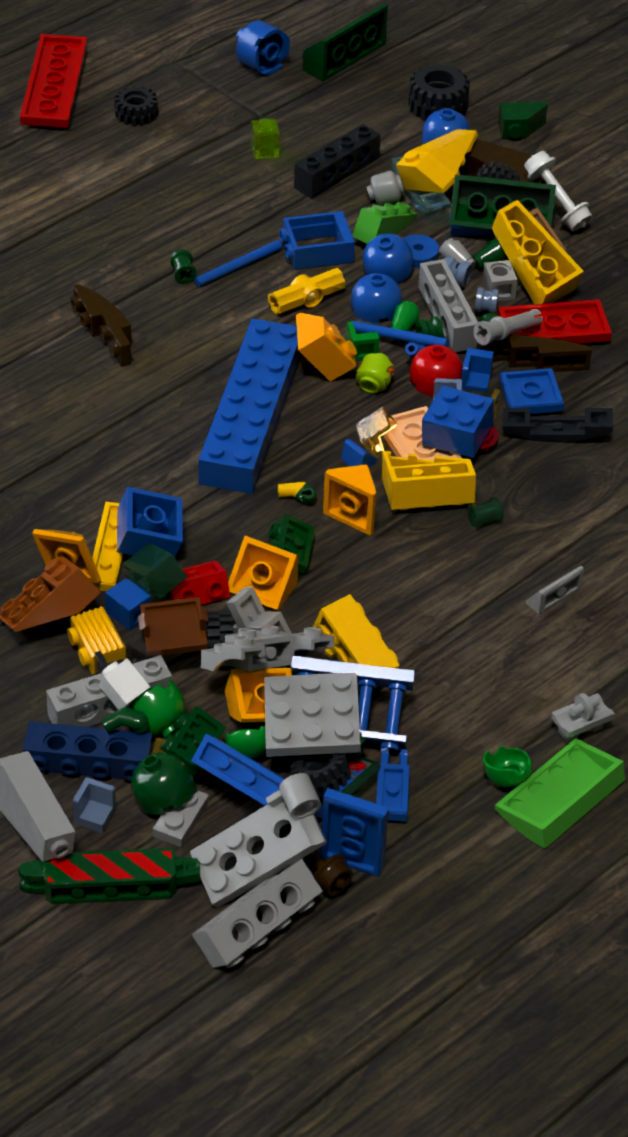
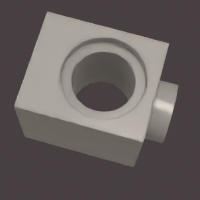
M510 260L485 263L483 273L485 290H499L498 301L514 300L516 298L518 279Z

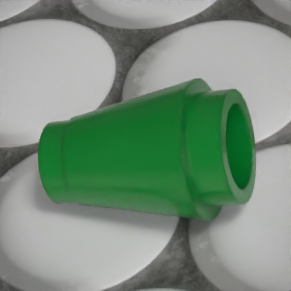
M403 301L397 305L391 328L410 331L415 325L416 320H419L420 317L418 306L410 301Z

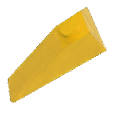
M457 129L405 153L404 157L396 164L405 190L445 193L454 183L455 174L460 175L459 167L465 164V154L471 151L478 136L477 131Z

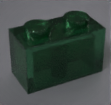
M151 543L146 544L123 563V566L128 571L125 575L127 579L135 583L147 594L151 593L160 599L187 578V575L171 553Z

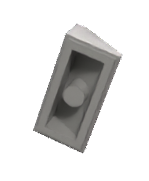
M579 566L527 599L526 604L538 614L556 605L581 589L584 568Z

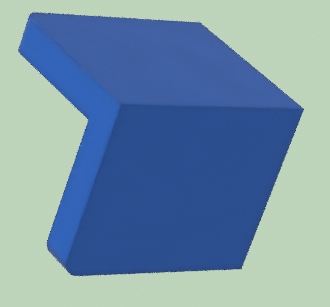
M467 348L462 369V389L487 392L494 352Z
M125 578L105 592V608L109 616L129 631L139 625L138 616L141 614L140 604L151 603V595Z

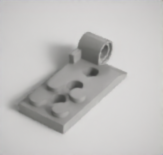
M298 773L289 776L281 782L277 792L266 798L268 803L266 806L190 851L192 858H198L200 862V877L213 906L216 908L223 906L327 844L314 815L321 807V801L308 774ZM285 824H291L290 834L285 838H280L279 831L281 827ZM263 840L264 847L262 851L253 855L252 847L254 843ZM236 856L237 862L235 867L225 871L226 861L230 857Z

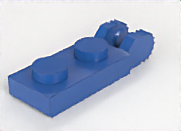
M382 748L381 763H378L376 804L389 808L388 820L407 821L410 765H407L408 750L401 749L399 764H388L390 759L389 748Z

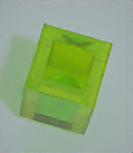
M264 118L251 121V146L255 159L279 157L280 132L276 119Z

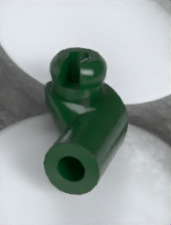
M123 707L101 719L108 733L122 725L133 728L135 733L139 734L144 733L149 728L147 716L142 711L129 707Z

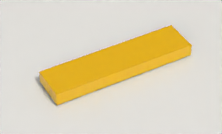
M105 502L92 557L101 578L99 583H92L99 591H108L118 584L124 557L123 553L117 552V508L119 503Z

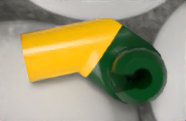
M305 482L277 484L278 498L294 497L303 504H311L317 499L316 490Z

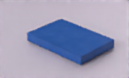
M327 788L323 796L322 833L327 844L321 846L320 854L325 859L333 855L342 854L347 859L348 867L380 877L384 869L389 808Z

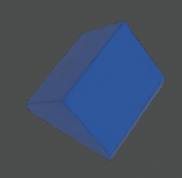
M346 439L341 456L342 461L349 466L367 464L368 468L377 463V458L351 439Z

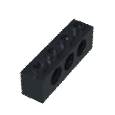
M362 124L297 162L294 167V188L312 199L379 159L381 134Z

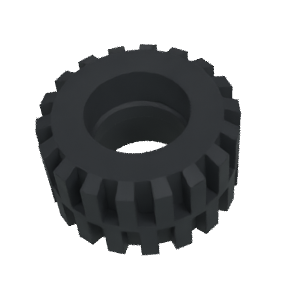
M432 64L427 67H420L419 70L413 72L410 78L409 109L413 111L414 115L420 116V119L426 120L433 112L446 108L465 114L468 108L469 78L460 69L449 65Z

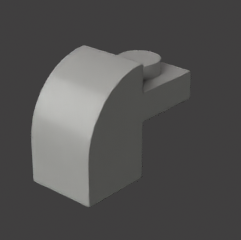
M244 587L226 603L236 622L232 626L234 634L238 633L240 628H252L258 631L261 630L263 625L278 626L279 631L292 634L281 612L264 610L253 587Z

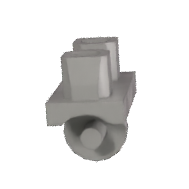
M582 693L575 696V703L552 712L551 719L559 727L561 737L565 742L570 743L575 738L578 739L579 734L585 731L596 732L603 729L604 723L614 720L615 713L604 704L598 693L590 697Z

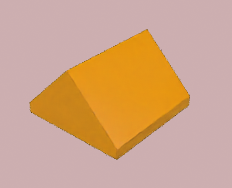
M368 465L328 469L325 472L323 514L371 536L374 533L376 489Z
M244 536L228 581L229 591L237 594L244 587H253L262 605L280 610L298 583L299 555Z

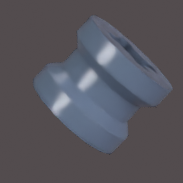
M478 287L475 313L485 311L496 314L499 290L486 291L483 287Z

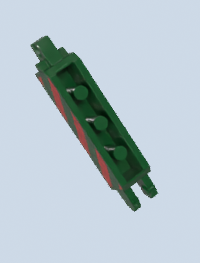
M174 848L73 852L62 858H54L44 862H24L18 869L19 877H21L19 887L22 889V892H28L29 894L30 892L45 893L46 900L52 905L171 899L176 894V885L200 882V862L198 858L176 857Z

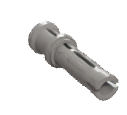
M533 309L508 318L498 316L492 318L490 322L480 321L474 326V337L481 345H487L494 339L498 341L504 340L509 333L541 325L543 316L534 318V316L542 313L538 309Z

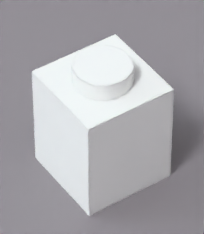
M125 659L120 664L115 661L102 671L104 676L99 683V687L118 710L123 707L130 708L137 698L150 689L149 684L128 659Z

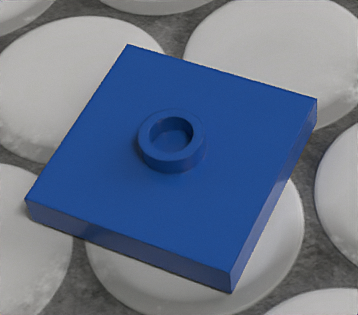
M552 368L500 373L499 381L508 408H530V414L564 411V401Z

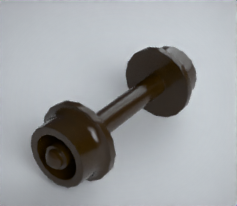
M285 824L281 827L279 831L280 838H285L290 834L291 824ZM315 850L305 856L317 868L313 877L321 890H324L328 895L334 896L339 894L351 882L353 872L347 866V859L344 855H333L326 860Z

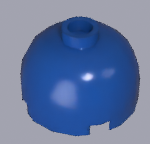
M449 108L433 112L424 123L422 143L425 144L457 129L470 130L467 119L461 113Z
M391 233L380 234L366 245L363 252V267L366 275L372 273L385 274L399 283L405 280L413 271V252L408 242L402 237Z
M372 273L363 276L356 282L351 293L350 306L354 309V315L363 321L380 323V319L388 318V321L393 320L395 307L402 302L401 288L393 278L385 274Z

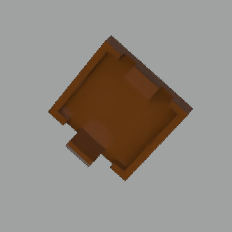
M200 597L140 604L141 614L138 616L140 631L144 630L148 657L208 649L205 623L209 622L207 608L201 606Z

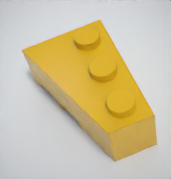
M382 451L381 478L391 510H407L420 507L434 508L444 505L460 506L475 503L476 473L470 459L435 456L434 460L417 459V454L409 453L408 458L391 456V451Z

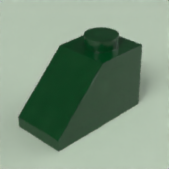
M547 101L500 103L498 126L502 140L526 139L545 125Z

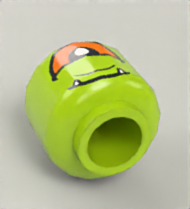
M382 353L367 354L363 357L355 377L360 388L365 392L372 394L383 392L387 389L395 368L386 355Z

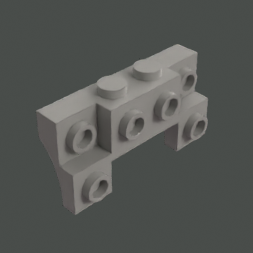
M263 625L261 630L258 631L252 628H240L238 633L225 635V643H216L212 649L201 650V668L216 671L220 666H231L252 671L291 665L292 656L306 657L315 648L334 647V636L322 633V629L317 627H306L304 632L294 634L279 631V627L274 625Z

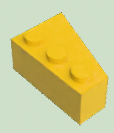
M351 594L320 610L313 627L321 628L322 633L334 636V647H327L328 649L325 650V654L330 659L336 657L340 662L397 669L400 667L396 654L388 649L382 640L380 631L377 627L372 626L365 616L363 607L353 599Z

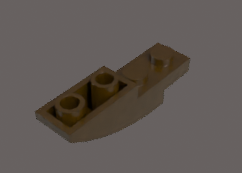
M79 284L73 285L74 296L70 298L71 306L74 312L79 313L83 328H87L92 337L100 335L102 341L107 342L111 357H116L121 367L131 365V325L126 317L100 294Z

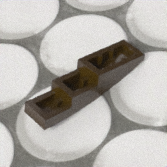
M508 335L504 340L498 341L494 339L487 345H480V350L494 352L493 362L507 361L509 368L535 366L536 370L552 368L553 372L584 371L590 368L591 346L536 336Z

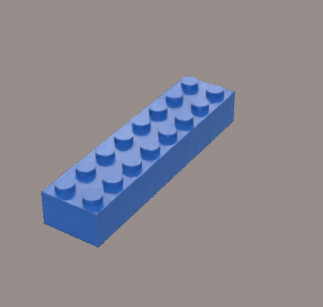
M251 319L198 460V484L253 494L302 354L298 350L297 326Z

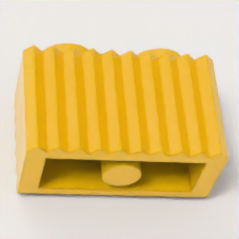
M100 606L98 609L95 608L88 612L84 611L82 614L78 613L70 617L71 628L67 629L69 641L72 646H78L80 662L83 666L87 665L91 674H95L94 652L101 651L107 664L120 659H126V647L104 607Z

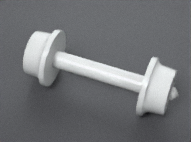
M540 151L532 155L524 164L528 172L527 178L532 181L542 177L546 184L556 185V197L567 211L560 220V223L567 225L572 232L585 227L593 217L588 209V202H582L577 206L574 205L549 171L556 163L555 157H550L545 151Z

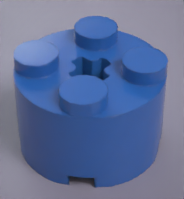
M253 21L245 28H241L236 35L238 41L236 47L238 61L260 73L270 75L277 72L283 66L281 64L283 58L288 57L290 51L288 35L281 29L264 21Z

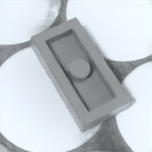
M195 790L182 806L176 809L173 805L165 808V813L160 816L153 827V837L182 847L207 807L209 794Z

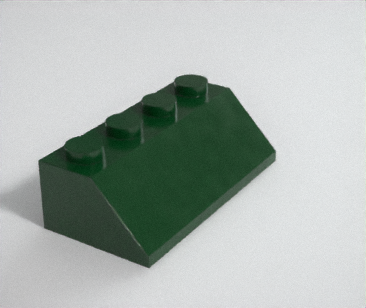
M385 3L303 50L302 70L324 82L386 44L388 5Z
M455 174L449 225L492 230L498 211L518 200L528 212L538 207L552 227L557 191L556 185Z

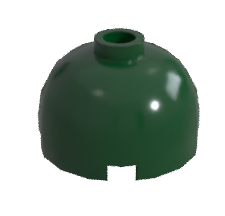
M172 753L148 755L132 773L131 789L140 809L147 814L159 815L165 813L163 808L173 805L176 809L182 806L192 796L196 788L194 776L189 766L182 758Z

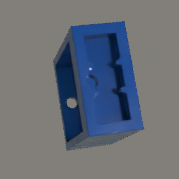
M343 211L283 218V229L279 230L280 242L285 244L286 258L291 260L294 270L354 262L355 241ZM333 236L335 242L299 247L296 243V240Z

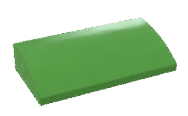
M575 738L530 775L528 779L495 805V810L518 832L545 849L625 781L624 761Z

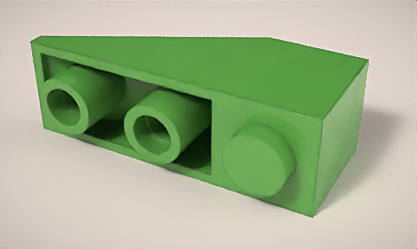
M397 202L394 205L385 203L384 206L372 205V207L361 208L352 236L368 244L370 240L380 234L391 233L397 235L417 218L418 213L410 210L411 206L402 202Z

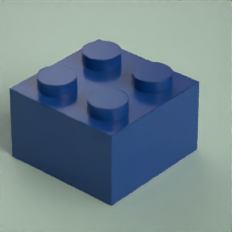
M442 386L422 419V445L474 458L494 424V399Z
M127 487L117 508V552L172 563L183 543L182 498Z

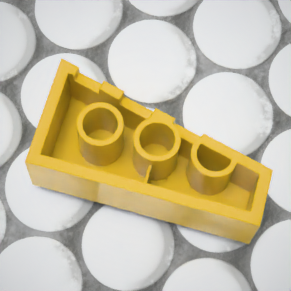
M518 200L500 209L496 215L492 230L533 303H554L577 289L584 271Z

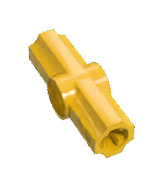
M339 268L311 278L308 275L302 274L292 281L291 286L268 294V302L271 310L276 315L303 304L308 308H313L322 301L323 296L344 289L346 281Z

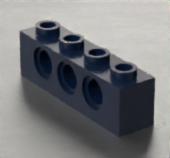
M29 721L23 752L29 751L40 772L131 781L132 773L145 757L153 754V733L144 732L139 734L135 733V731L113 730L108 733L104 728Z

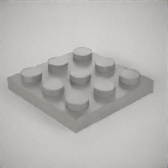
M357 672L264 677L266 757L361 752Z

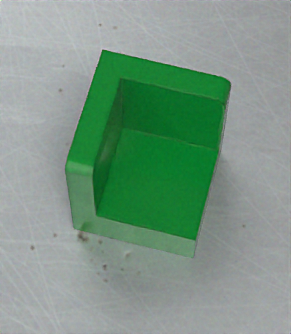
M347 322L346 341L350 340L354 344L357 351L355 355L356 361H362L363 357L367 354L379 353L380 338L378 332L356 334L353 322Z

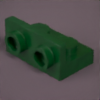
M285 513L279 522L274 521L267 535L270 538L268 544L299 555L298 573L303 574L308 568L315 527Z
M197 705L188 714L184 711L180 714L173 724V727L177 729L174 735L169 733L159 747L163 751L162 753H172L182 758L194 776L202 767L191 760L205 734H210L219 739L226 726Z

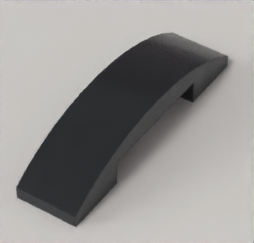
M503 408V431L517 437L542 442L559 443L587 440L613 431V408H585V416H530V408Z

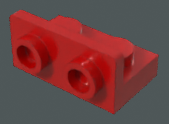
M216 560L161 574L162 585L171 593L172 600L200 597L201 605L230 597L227 572Z

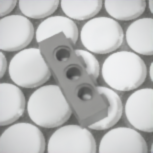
M445 259L420 263L418 288L433 317L438 316L441 319L444 338L449 339L448 347L455 352L465 351L467 348L476 349L477 341L473 330L478 321Z
M161 655L132 664L149 684L150 689L159 684L163 689L169 687L167 681H172V675ZM102 673L46 690L47 712L52 724L89 727L101 723V719L117 711L116 706L99 687V683L104 675Z
M300 859L259 883L195 931L192 936L213 968L224 965L230 968L244 958L242 953L248 948L253 950L268 940L266 935L273 929L278 931L287 926L292 921L290 916L296 911L301 913L315 904L313 898L319 895L322 890L303 859ZM281 891H283L286 896L285 904L281 901L280 898ZM257 909L262 913V922L257 919ZM233 927H235L238 931L237 941L233 938L232 935Z

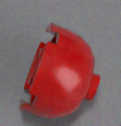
M443 345L426 346L420 349L412 359L409 380L415 384V389L418 392L433 396L434 380L436 378L461 379L463 365L458 354L451 348Z

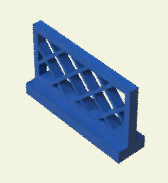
M207 733L191 760L265 806L268 804L266 798L277 792L281 782L285 780L282 776ZM323 806L314 813L315 817L322 818Z

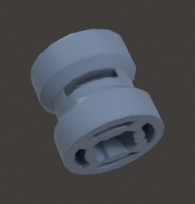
M447 256L445 261L460 287L465 288L470 281L473 264L466 261L459 263L455 258Z

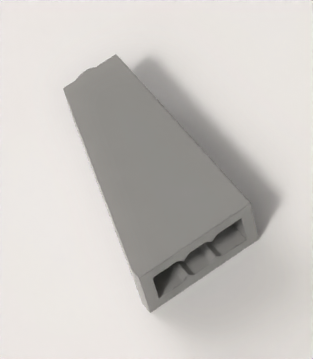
M29 751L0 758V811L42 862L54 858H62L73 853L75 830Z

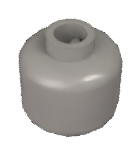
M393 171L373 175L370 179L371 185L366 186L370 201L376 200L379 206H384L385 203L393 204L399 202L401 194H405L400 175H395Z

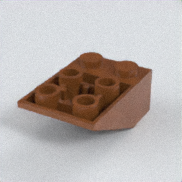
M61 555L59 558L51 560L45 566V571L37 579L33 578L24 585L21 594L15 599L8 600L1 607L0 620L13 631L18 632L80 613L101 592L79 567Z

